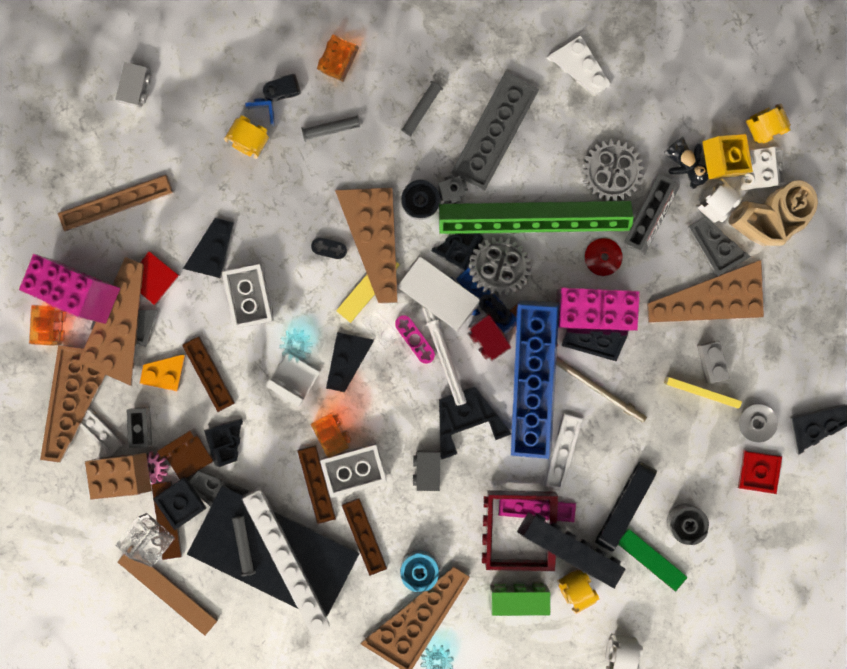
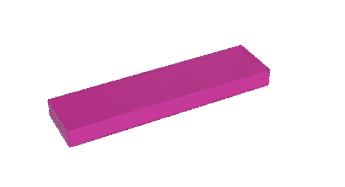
M499 500L498 516L525 518L528 512L533 515L537 512L546 517L547 520L548 500ZM558 501L557 521L575 523L576 503Z

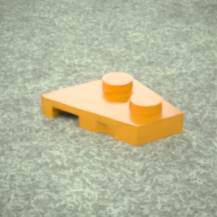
M186 355L144 364L139 384L178 391Z

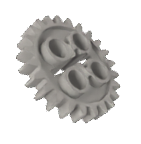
M610 139L608 145L605 141H602L601 148L596 144L594 146L596 151L591 149L588 151L591 157H584L588 163L582 164L586 171L581 172V174L587 175L583 182H589L586 189H594L592 195L599 193L598 199L605 196V201H609L610 197H612L613 201H617L619 196L622 201L624 200V194L630 197V190L633 192L637 191L634 185L642 184L638 178L644 177V175L639 173V171L644 169V167L639 166L643 159H636L640 153L633 154L634 147L627 149V142L621 146L620 140L613 144L612 139ZM614 154H617V160L614 166V170L617 171V173L613 174L611 188H609L608 183L611 177V171H608V169H610L613 166ZM601 155H607L609 157V164H603L601 162ZM621 158L628 161L627 168L620 166L619 161ZM598 174L605 175V183H599L597 181ZM617 177L624 179L625 185L623 187L617 186Z
M493 237L491 243L485 240L484 246L479 243L478 250L474 249L473 255L470 256L469 268L471 270L469 275L473 276L472 282L478 281L477 288L483 286V292L485 293L487 290H490V295L497 292L498 297H500L501 292H504L506 297H508L509 291L516 294V288L522 290V284L526 285L527 278H530L532 266L529 265L531 259L526 258L528 252L522 253L523 246L517 248L516 241L510 244V238L503 242L502 237H500L499 242H496ZM502 253H506L498 281H495L494 278ZM490 254H495L497 257L493 258ZM508 260H514L516 263H510ZM484 271H491L492 274H486ZM503 276H508V277H510L511 279H510V280H505V279L503 278Z

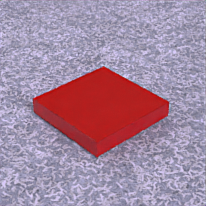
M149 251L140 262L144 265L141 295L156 305L180 275Z
M743 450L738 488L777 494L782 456Z

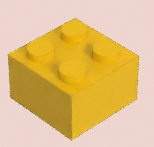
M746 134L717 136L702 141L709 179L738 177L753 172Z

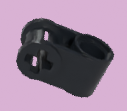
M296 74L286 75L269 81L263 86L264 97L272 102L301 94ZM270 88H273L274 93H275L274 95H271V94L269 93V92H270V90H269Z

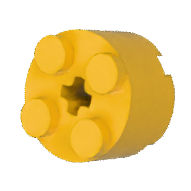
M781 103L775 105V108L772 110L770 108L764 109L752 115L750 119L745 120L754 141L758 143L769 142L774 139L773 135L779 133L782 135L791 130L790 121Z
M240 115L239 118L234 120L224 140L227 143L230 140L233 142V148L249 157L254 154V158L257 159L269 140L266 134L268 130L260 125L254 126L248 118Z
M576 569L557 580L560 583L558 586L567 604L572 603L574 606L571 610L575 614L596 604V601L600 599L594 589L592 590L589 585L591 583L589 576L586 572L583 573L582 570Z

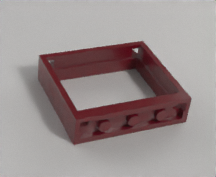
M487 490V496L483 497V508H487L486 515H483V527H486V534H482V545H485V552H482V564H485L486 570L555 571L556 555L547 550L546 560L491 559L493 499L548 500L547 523L550 524L553 521L557 524V493L552 491Z

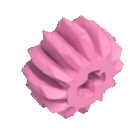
M150 451L147 456L148 469L150 467L149 463L156 466L154 470H149L151 484H155L156 479L161 482L163 480L161 475L166 476L168 474L163 469L169 467L168 464L163 465L162 463L166 461V457L160 460L159 453H156L154 457L153 451Z

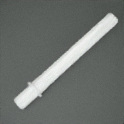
M424 307L423 312L427 321L425 325L429 327L455 403L458 406L465 404L466 398L441 331L440 319H437L433 313Z

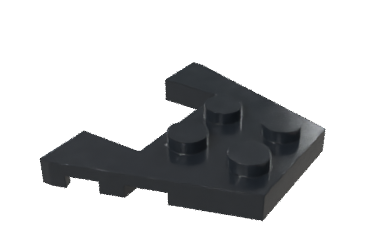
M475 386L463 390L466 398L465 404L456 405L453 394L439 399L441 460L458 454L451 435L489 422L495 440L512 435L511 431Z

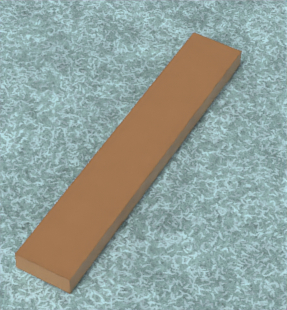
M163 175L59 212L58 216L63 230L66 232L173 194V190L168 176Z
M132 547L117 562L204 636L217 623L218 620Z

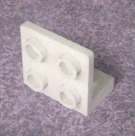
M770 147L749 151L753 172L740 176L742 190L786 185L782 148Z
M287 353L266 387L300 406L320 372Z

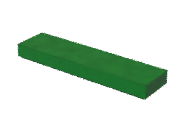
M629 528L625 531L618 545L676 592L688 577Z

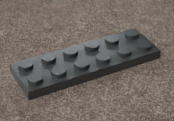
M505 71L451 174H455L457 177L460 176L462 180L465 179L466 182L485 191L539 89Z

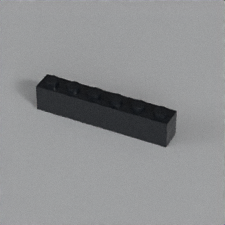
M530 512L527 513L517 533L615 589L626 570L620 565V560L613 556L611 558L606 557L607 553L598 547L595 550L590 548L592 544L584 539L578 541L575 539L577 535L569 530L566 532L561 531L562 527L555 522L547 523L545 521L546 517L537 512L535 515Z

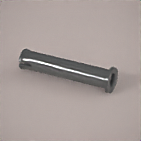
M430 81L431 85L401 129L402 132L410 137L440 90L443 91V88L433 81Z
M357 115L305 129L301 127L304 141L307 142L309 139L360 128V123Z
M244 516L234 517L232 521L242 568L241 576L253 575L256 571L253 568Z

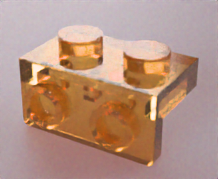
M333 34L327 42L322 57L319 59L317 70L325 76L344 82L359 47Z

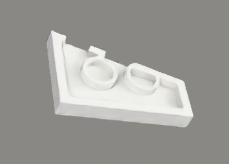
M581 36L548 56L552 62L554 61L563 71L571 75L592 95L598 94L611 85Z

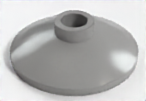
M751 405L740 416V431L746 439L752 442H765L777 430V417L773 410L765 405ZM756 419L760 422L758 426H754V420Z

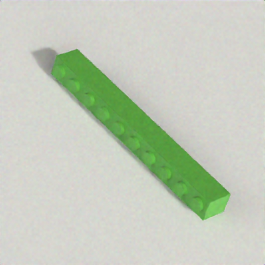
M631 201L439 204V234L630 231L634 216Z

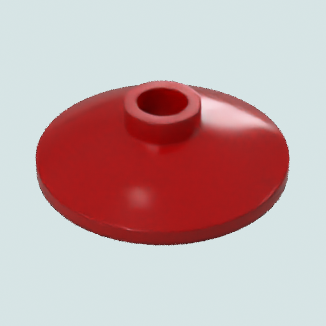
M600 238L588 245L584 259L587 268L592 273L598 276H609L620 268L623 254L620 246L615 241L608 238ZM603 253H606L608 255V259L606 261L602 260L601 255Z

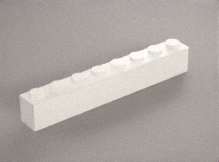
M261 487L243 495L242 500L312 637L329 629L330 622Z

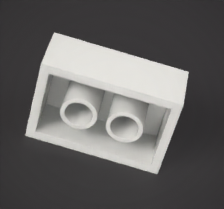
M261 264L222 272L234 329L274 321L263 266Z
M377 443L321 458L320 460L331 498L387 482Z

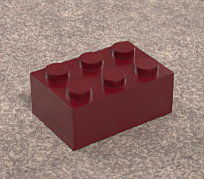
M490 315L484 316L468 327L470 332L467 335L473 343L479 344L480 348L478 351L486 360L493 361L512 348Z

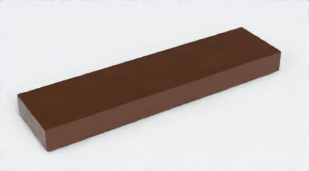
M200 336L184 343L182 347L217 412L235 404Z
M316 445L297 450L317 524L335 520V512Z
M172 482L151 484L153 498L171 487ZM154 502L162 560L182 557L179 530L173 529Z
M360 498L342 504L341 506L369 576L386 570V563Z

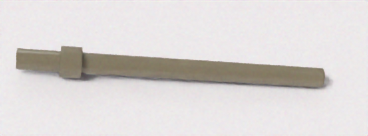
M557 357L556 365L621 408L626 415H631L642 423L645 422L647 417L637 411L635 406L630 403L627 404Z

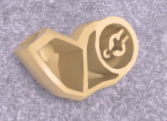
M801 180L791 181L771 193L764 204L749 201L741 203L732 212L728 221L732 227L761 246H782L794 234L805 229L812 220L818 205L817 194L807 182Z

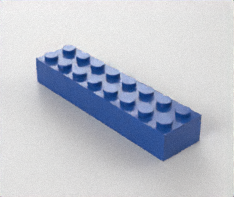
M520 300L517 306L511 456L549 459L552 452L559 322L558 302Z

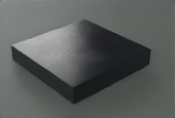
M186 477L153 498L174 530L207 508Z

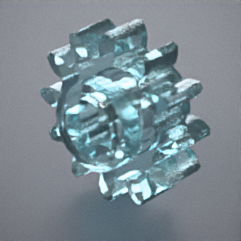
M296 328L293 329V334L286 331L287 338H280L284 344L279 345V349H285L282 352V357L289 355L288 362L295 358L296 363H299L300 357L306 361L305 354H312L308 347H312L313 343L307 342L311 336L307 335L304 337V330H301L300 334H298ZM294 342H295L296 344L300 343V345H299V348H300V349H298V350H297V348H293V349H292L291 347H293V343H294Z
M433 644L432 651L426 648L427 655H421V659L425 661L420 663L422 668H454L449 663L454 661V657L449 656L450 649L444 652L443 645L436 649V645ZM434 659L440 660L441 664L436 663L434 665Z

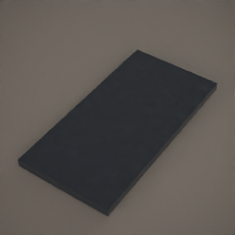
M222 485L186 555L298 609L242 500L243 495ZM273 510L326 616H328L359 556V552ZM244 516L253 568L256 571L255 574L249 576H241L242 568L232 518Z

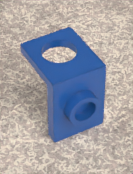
M258 98L254 99V102L245 103L248 110L269 108L270 124L275 126L272 101Z

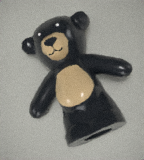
M682 136L664 151L670 159L681 166L670 168L668 170L669 174H688L691 189H695L709 180L706 166L699 164L702 153L701 144H696L693 153Z

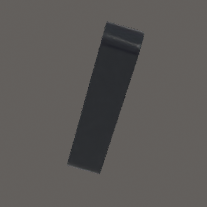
M641 461L637 463L595 540L596 544L611 552L616 549L657 474L656 469Z

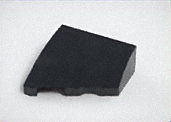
M480 233L454 234L447 237L446 241L437 248L433 247L431 252L465 271L469 262H471L470 256L473 255V250H478V244H481L484 238Z
M242 419L204 430L216 467H222L237 461V448L241 439L239 434L241 425H243Z

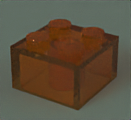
M31 305L29 344L62 345V341L64 342L65 340L63 322H66V312L54 306Z
M334 411L314 420L310 424L328 459L348 449L352 441L348 431H343L341 427L343 421L338 413L335 414Z

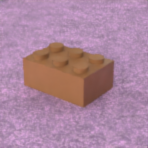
M146 453L103 457L85 461L90 500L139 495L152 491Z

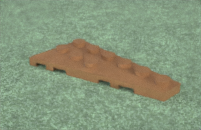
M393 188L335 190L378 304L398 303Z
M125 257L113 282V285L119 287L120 290L106 324L95 323L78 363L132 386L144 265Z
M761 260L647 303L648 323L764 317Z
M58 345L40 460L59 463L62 461L106 376L78 363L83 352L82 348Z
M453 566L438 578L433 588L421 592L360 644L399 669H413L470 576Z

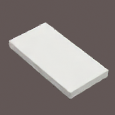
M422 257L418 258L397 286L457 332L479 305L480 299Z

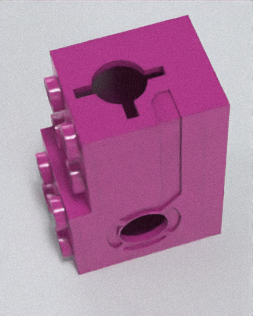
M33 254L19 290L76 317L106 324L120 288L57 260Z
M556 289V302L559 303L558 327L638 331L639 291Z

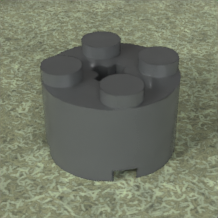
M678 505L672 509L666 519L669 533L682 544H699L708 534L709 520L706 514L694 505ZM687 521L690 522V523H689V524H690V527H689V528L686 527V522H687Z

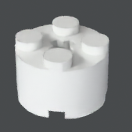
M719 178L716 180L718 182L716 186L711 184L698 199L700 205L696 204V208L712 222H717L718 220L720 222L725 221L729 216L728 212L730 209L736 207L742 200L739 197V192L723 178Z
M612 635L613 640L609 639L606 647L605 660L609 661V666H606V669H640L638 662L639 657L643 654V646L639 645L637 638Z

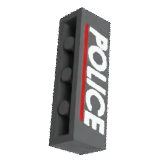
M662 174L658 175L624 241L628 247L646 254L680 188L677 181Z

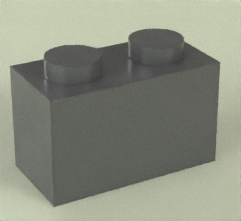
M150 407L127 409L129 448L152 446Z
M417 451V455H413V467H417V474H413V486H417V491H440V451Z

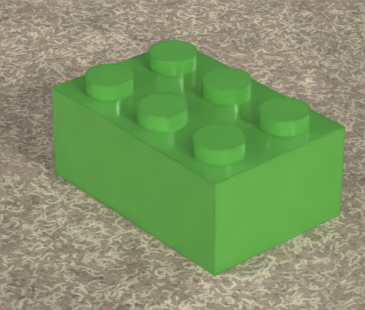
M496 582L494 585H490L492 616H550V591L543 582H533L532 585H525L523 582H515L513 585Z

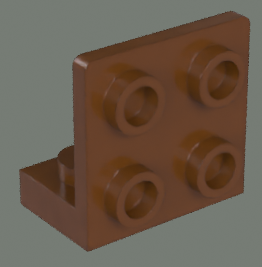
M194 429L157 451L161 458L166 457L180 480L184 477L188 478L213 462L212 457Z

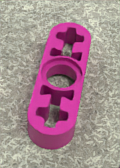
M408 316L398 317L395 321V327L420 362L424 364L431 363L434 360L435 353ZM400 319L408 320L407 326L409 329L412 327L415 329L407 337L403 334L407 332L405 328H399ZM412 334L420 336L421 341L418 345L410 343L409 338ZM423 342L426 344L423 347L426 352L431 351L429 360L421 358L423 355L421 350L415 351V348L420 347Z

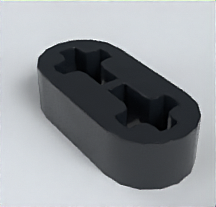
M316 238L311 244L312 251L320 256L340 260L347 254V248L341 242ZM322 241L324 246H328V250L321 249L318 252L315 244H319ZM340 245L344 253L336 256V252L330 251L331 247L337 248Z
M486 294L480 298L479 307L497 323L506 325L511 322L512 312L495 297ZM487 300L491 301V304L495 306L493 309L488 306L486 307L485 302ZM500 310L502 313H505L507 317L505 319H500V315L497 314V311Z

